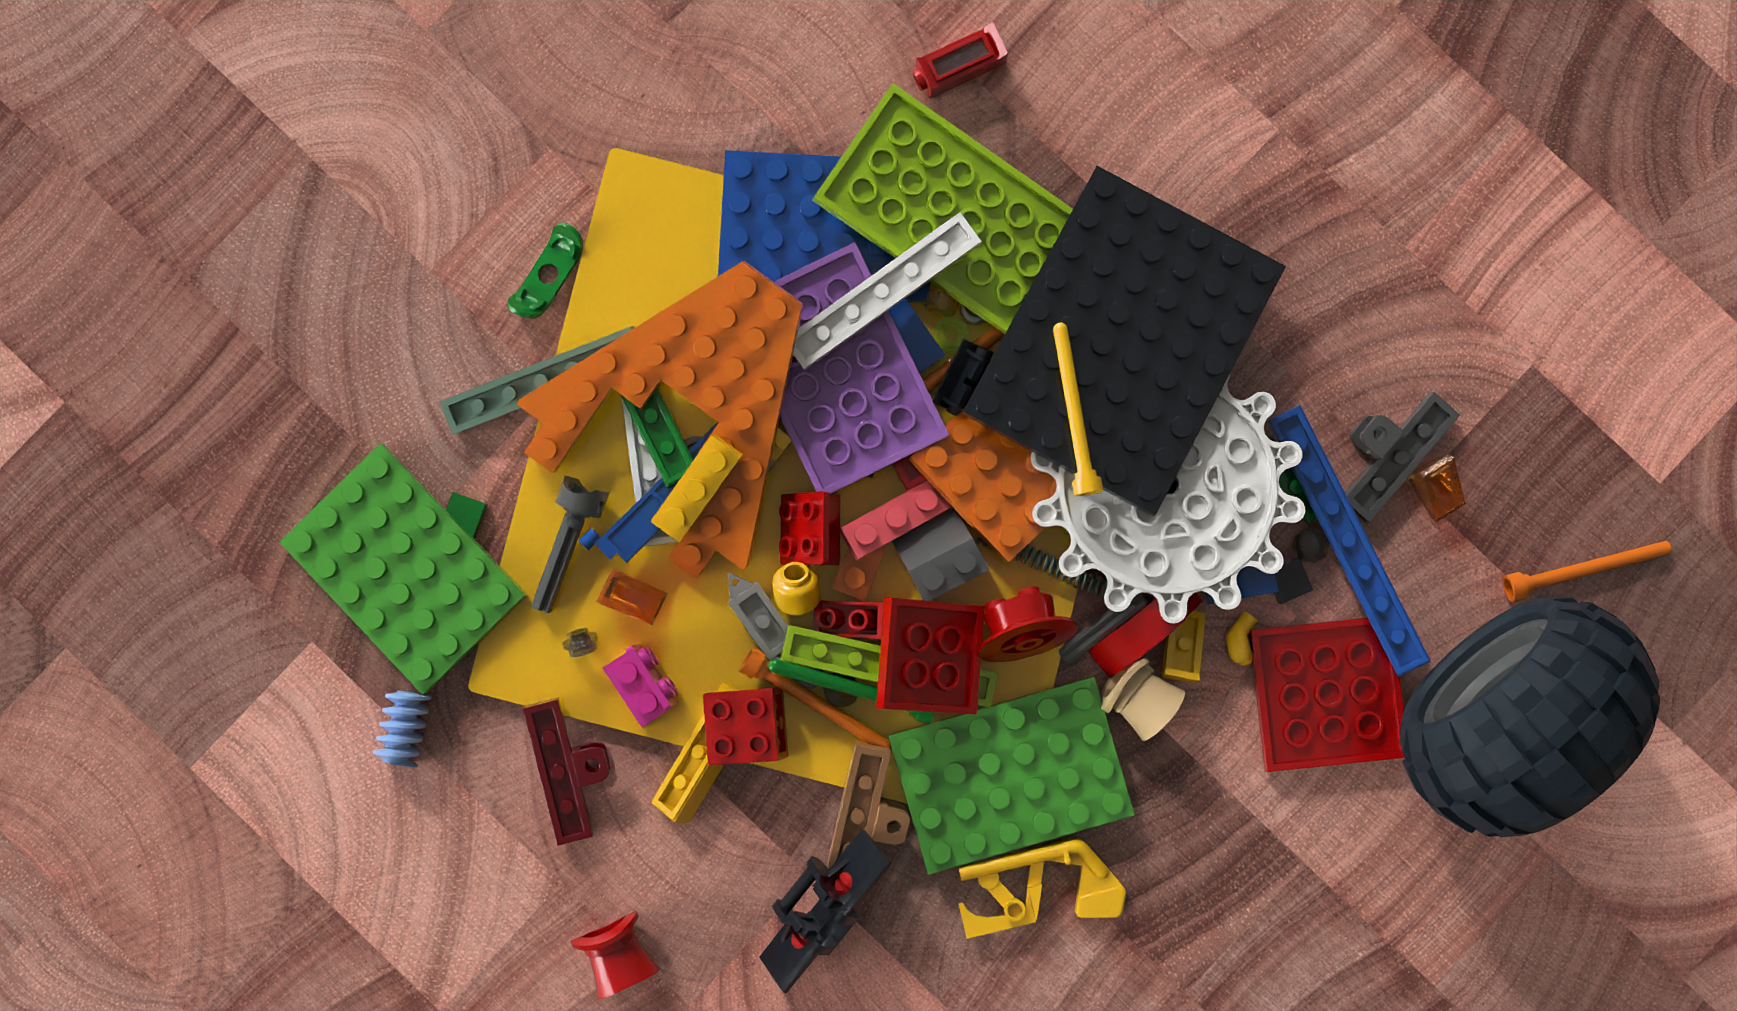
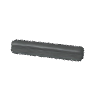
M1143 592L1137 594L1132 599L1128 608L1121 612H1114L1110 609L1064 644L1059 649L1060 656L1066 663L1072 664L1144 608L1149 602Z

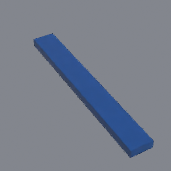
M1301 405L1268 420L1278 442L1293 441L1300 446L1302 459L1298 465L1292 467V470L1397 676H1401L1431 662Z

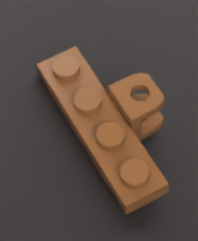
M860 742L854 743L826 865L828 869H830L862 829L866 830L875 842L892 845L905 842L910 822L906 805L902 802L881 797L891 755L890 748Z

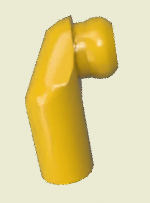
M1246 611L1241 614L1225 637L1229 657L1233 662L1241 666H1247L1253 661V653L1250 648L1248 635L1250 630L1258 623V620Z

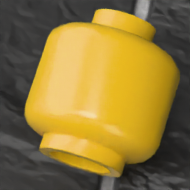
M791 562L776 571L773 576L772 586L775 603L781 611L790 615H803L817 607L820 601V585L815 569L803 563Z

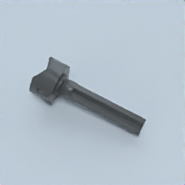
M564 476L555 503L562 506L567 512L563 517L531 605L534 609L551 613L585 518L601 517L610 492L600 490L588 492L579 479Z

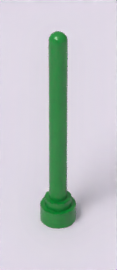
M773 659L768 664V668L772 673L871 701H877L878 687L779 659ZM909 711V715L914 716V720L927 724L931 723L935 712Z

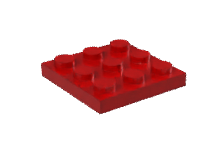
M884 597L876 708L977 715L981 657L978 651L983 638L985 607Z

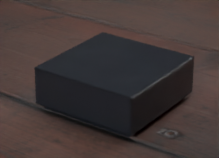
M1300 558L1284 563L1282 568L1276 573L1279 592H1275L1274 595L1278 604L1313 591Z

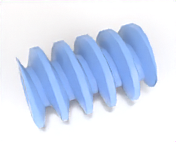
M397 690V692L385 695V698L392 701L394 706L382 709V712L389 715L391 720L379 723V726L387 730L388 734L376 737L377 741L385 745V749L374 750L373 754L386 763L405 767H417L418 765L409 758L419 756L421 751L411 744L422 742L423 736L414 730L426 727V722L417 716L429 713V708L421 704L420 701L431 700L432 696Z

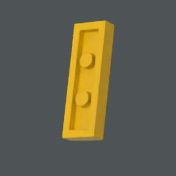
M713 433L650 522L680 543L743 454Z

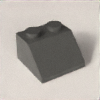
M954 508L892 541L920 597L924 601H931L989 570L975 541Z

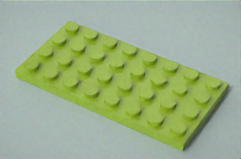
M894 83L889 87L812 200L894 258L903 254L961 212L981 240V244L929 282L1004 334L1008 330L1073 208Z

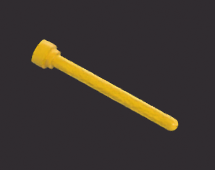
M1057 323L1053 328L1078 470L1075 473V480L1072 481L1074 496L1098 494L1104 490L1101 476H1097L1096 470H1092L1068 328L1064 323Z

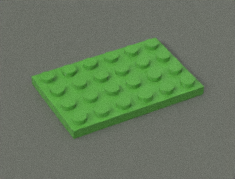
M381 443L279 542L422 695L428 694L528 596L484 548L448 513L444 506L405 465Z
M1094 676L991 705V708L977 709V715L960 714L888 735L928 875L1135 815L1106 714L1101 709L1102 701Z

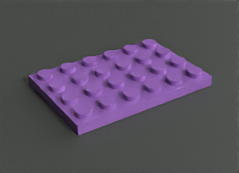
M854 242L774 282L804 304L799 324L800 328L871 277V274ZM889 311L806 370L803 369L793 355L780 418L816 492H829L830 495L950 436Z

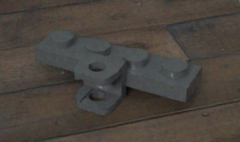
M1435 392L1427 394L1400 428L1385 416H1365L1350 433V439L1356 448L1369 459H1373L1345 492L1356 515L1364 522L1370 523L1460 416Z

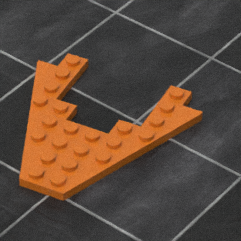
M746 261L740 262L519 399L516 405L542 423V426L524 453L551 473L556 472L612 389L641 409L648 402L661 381H663L719 422L710 436L713 433L743 454L668 558L695 578L699 577L716 552H719L744 570L750 561L804 304Z

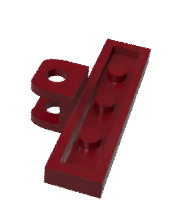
M559 697L524 706L523 712L557 845L593 837L594 833L582 787L599 783L608 777L611 765L605 744L602 742H589L571 747ZM595 759L599 762V765L591 766L588 760Z

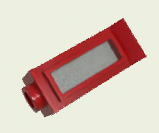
M991 22L977 32L923 57H917L916 70L913 71V76L920 91L926 89L931 99L1006 64L1008 51L994 22Z

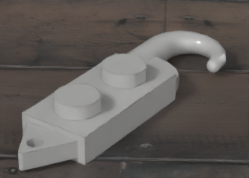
M728 573L730 600L727 603L761 651L766 654V658L769 661L773 659L780 660L788 627L787 623L757 581L751 583ZM733 579L738 580L736 585L732 584ZM815 668V670L824 672V670ZM791 678L808 690L817 686Z

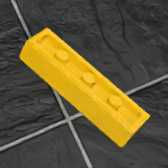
M722 682L717 692L737 691V689L726 682ZM704 714L651 801L654 806L676 823L688 824L692 820L724 766L708 764Z

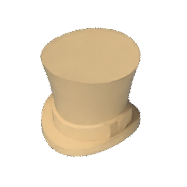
M1147 657L1139 658L1119 673L1110 677L1101 693V709L1106 713H1109L1112 708L1117 713L1120 712L1142 741L1150 739L1168 724L1180 708L1185 697L1184 690L1152 674L1154 670L1148 664L1150 660Z

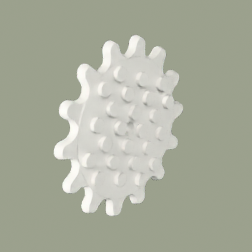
M1230 375L1228 376L1174 479L1176 482L1175 492L1166 495L1154 517L1106 491L1075 497L1072 485L1075 475L1032 452V465L1037 470L1052 475L1057 485L1056 492L1052 497L1042 500L1034 506L1032 511L1033 519L1042 527L1061 526L1069 532L1071 537L1068 550L1059 558L1058 565L1061 573L1067 577H1077L1089 569L1101 571L1107 579L1104 603L1108 609L1114 612H1121L1127 609L1137 594L1141 592L1150 593L1158 601L1162 619L1172 624L1179 623L1185 618L1188 598L1195 592L1203 591L1208 593L1217 606L1223 610L1236 608L1241 601V592L1236 581L1238 572L1244 567L1252 566L1266 574L1277 573L1282 568L1284 559L1282 553L1270 542V529L1273 525L1280 522L1296 523L1305 514L1304 503L1299 498L1284 493L1279 485L1281 473L1300 463L1302 450L1293 441L1274 442L1264 432V423L1276 408L1272 395L1267 392H1258L1248 399L1238 400L1228 391L1227 386Z

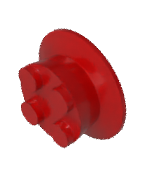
M1037 586L1027 587L1019 591L1016 597L1007 600L995 599L984 605L986 613L983 617L991 637L981 644L978 652L981 659L988 662H1011L1032 657L1065 643L1076 633L1077 624L1071 618L1055 615L1053 597L1050 594L1040 593Z

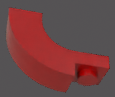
M1196 592L1188 598L1185 618L1203 602ZM1153 596L1144 608L1087 652L1110 678L1146 654L1186 619L1184 618L1179 623L1174 624L1164 621L1160 616L1158 601Z

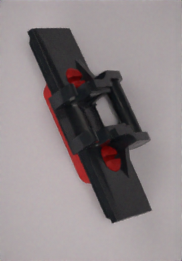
M862 829L830 869L820 859L812 856L807 861L808 867L782 900L777 899L772 905L779 920L785 925L759 958L783 993H787L817 955L831 954L860 918L855 909L890 867L891 862L866 830ZM812 885L814 892L819 897V901L807 914L793 911V907Z

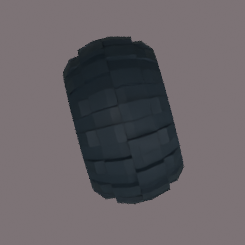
M1548 597L1526 601L1501 613L1470 634L1453 648L1422 680L1410 697L1402 716L1399 733V744L1405 757L1402 763L1417 793L1437 814L1466 832L1473 833L1477 830L1488 837H1513L1533 834L1550 828L1582 810L1609 789L1635 762L1647 745L1655 727L1660 706V695L1658 694L1660 680L1641 640L1615 615L1591 602L1581 601L1579 603L1571 597Z

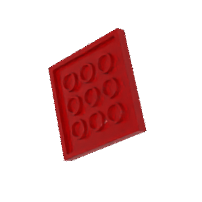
M1368 617L1250 630L1249 639L1253 653L1252 665L1264 770L1266 772L1405 758L1399 744V733L1404 712L1400 676H1397Z

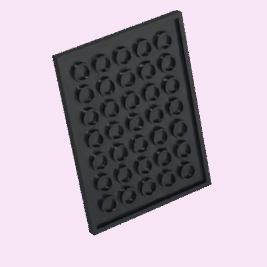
M1096 166L962 414L1075 475L1078 470L1053 328L1057 323H1064L1069 333L1092 470H1096L1097 476H1101L1104 491L1154 517L1286 266L1109 171Z

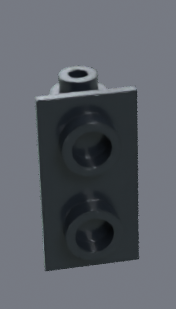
M963 338L933 399V403L946 408L947 412L958 416L961 411L963 412L994 352Z

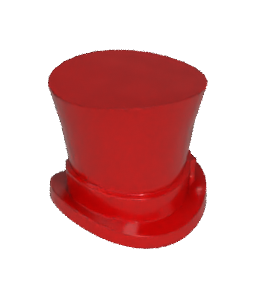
M637 911L605 927L570 941L573 948L584 951L590 959L598 1000L625 990L653 976L660 970L635 935L634 924L639 917Z

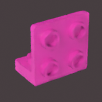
M636 644L625 649L626 653L603 667V669L640 726L644 727L679 703L675 698L679 691L668 676L662 678L656 669V666L660 663L653 651L648 646L642 648L640 644Z

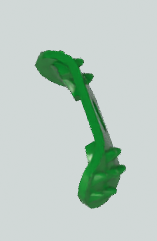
M560 222L553 227L550 240L521 287L508 298L507 307L511 312L520 317L535 319L549 308L582 254L583 239L576 228L565 222ZM547 265H553L558 270V277L551 284H544L540 280V272Z

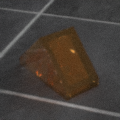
M1450 454L1434 458L1413 471L1407 478L1435 522H1438L1466 504L1455 459Z
M612 569L596 602L653 625L668 593L627 573Z

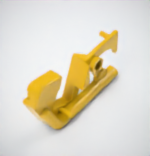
M1068 837L1058 842L1031 846V849L958 866L961 881L978 878L979 884L993 895L1003 907L1005 913L1004 915L992 917L979 916L967 910L963 902L958 903L967 939L1036 922L1042 890L1041 881L1044 861L1081 866L1074 908L1076 915L1080 918L1120 917L1124 910L1126 889L1088 844L1079 837ZM1030 865L1025 905L1020 899L1015 898L999 880V872Z

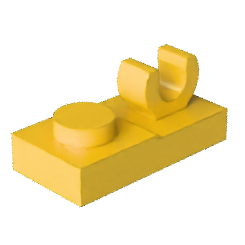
M1192 611L1185 618L1186 620L1164 639L1161 677L1193 684L1200 681L1206 613Z

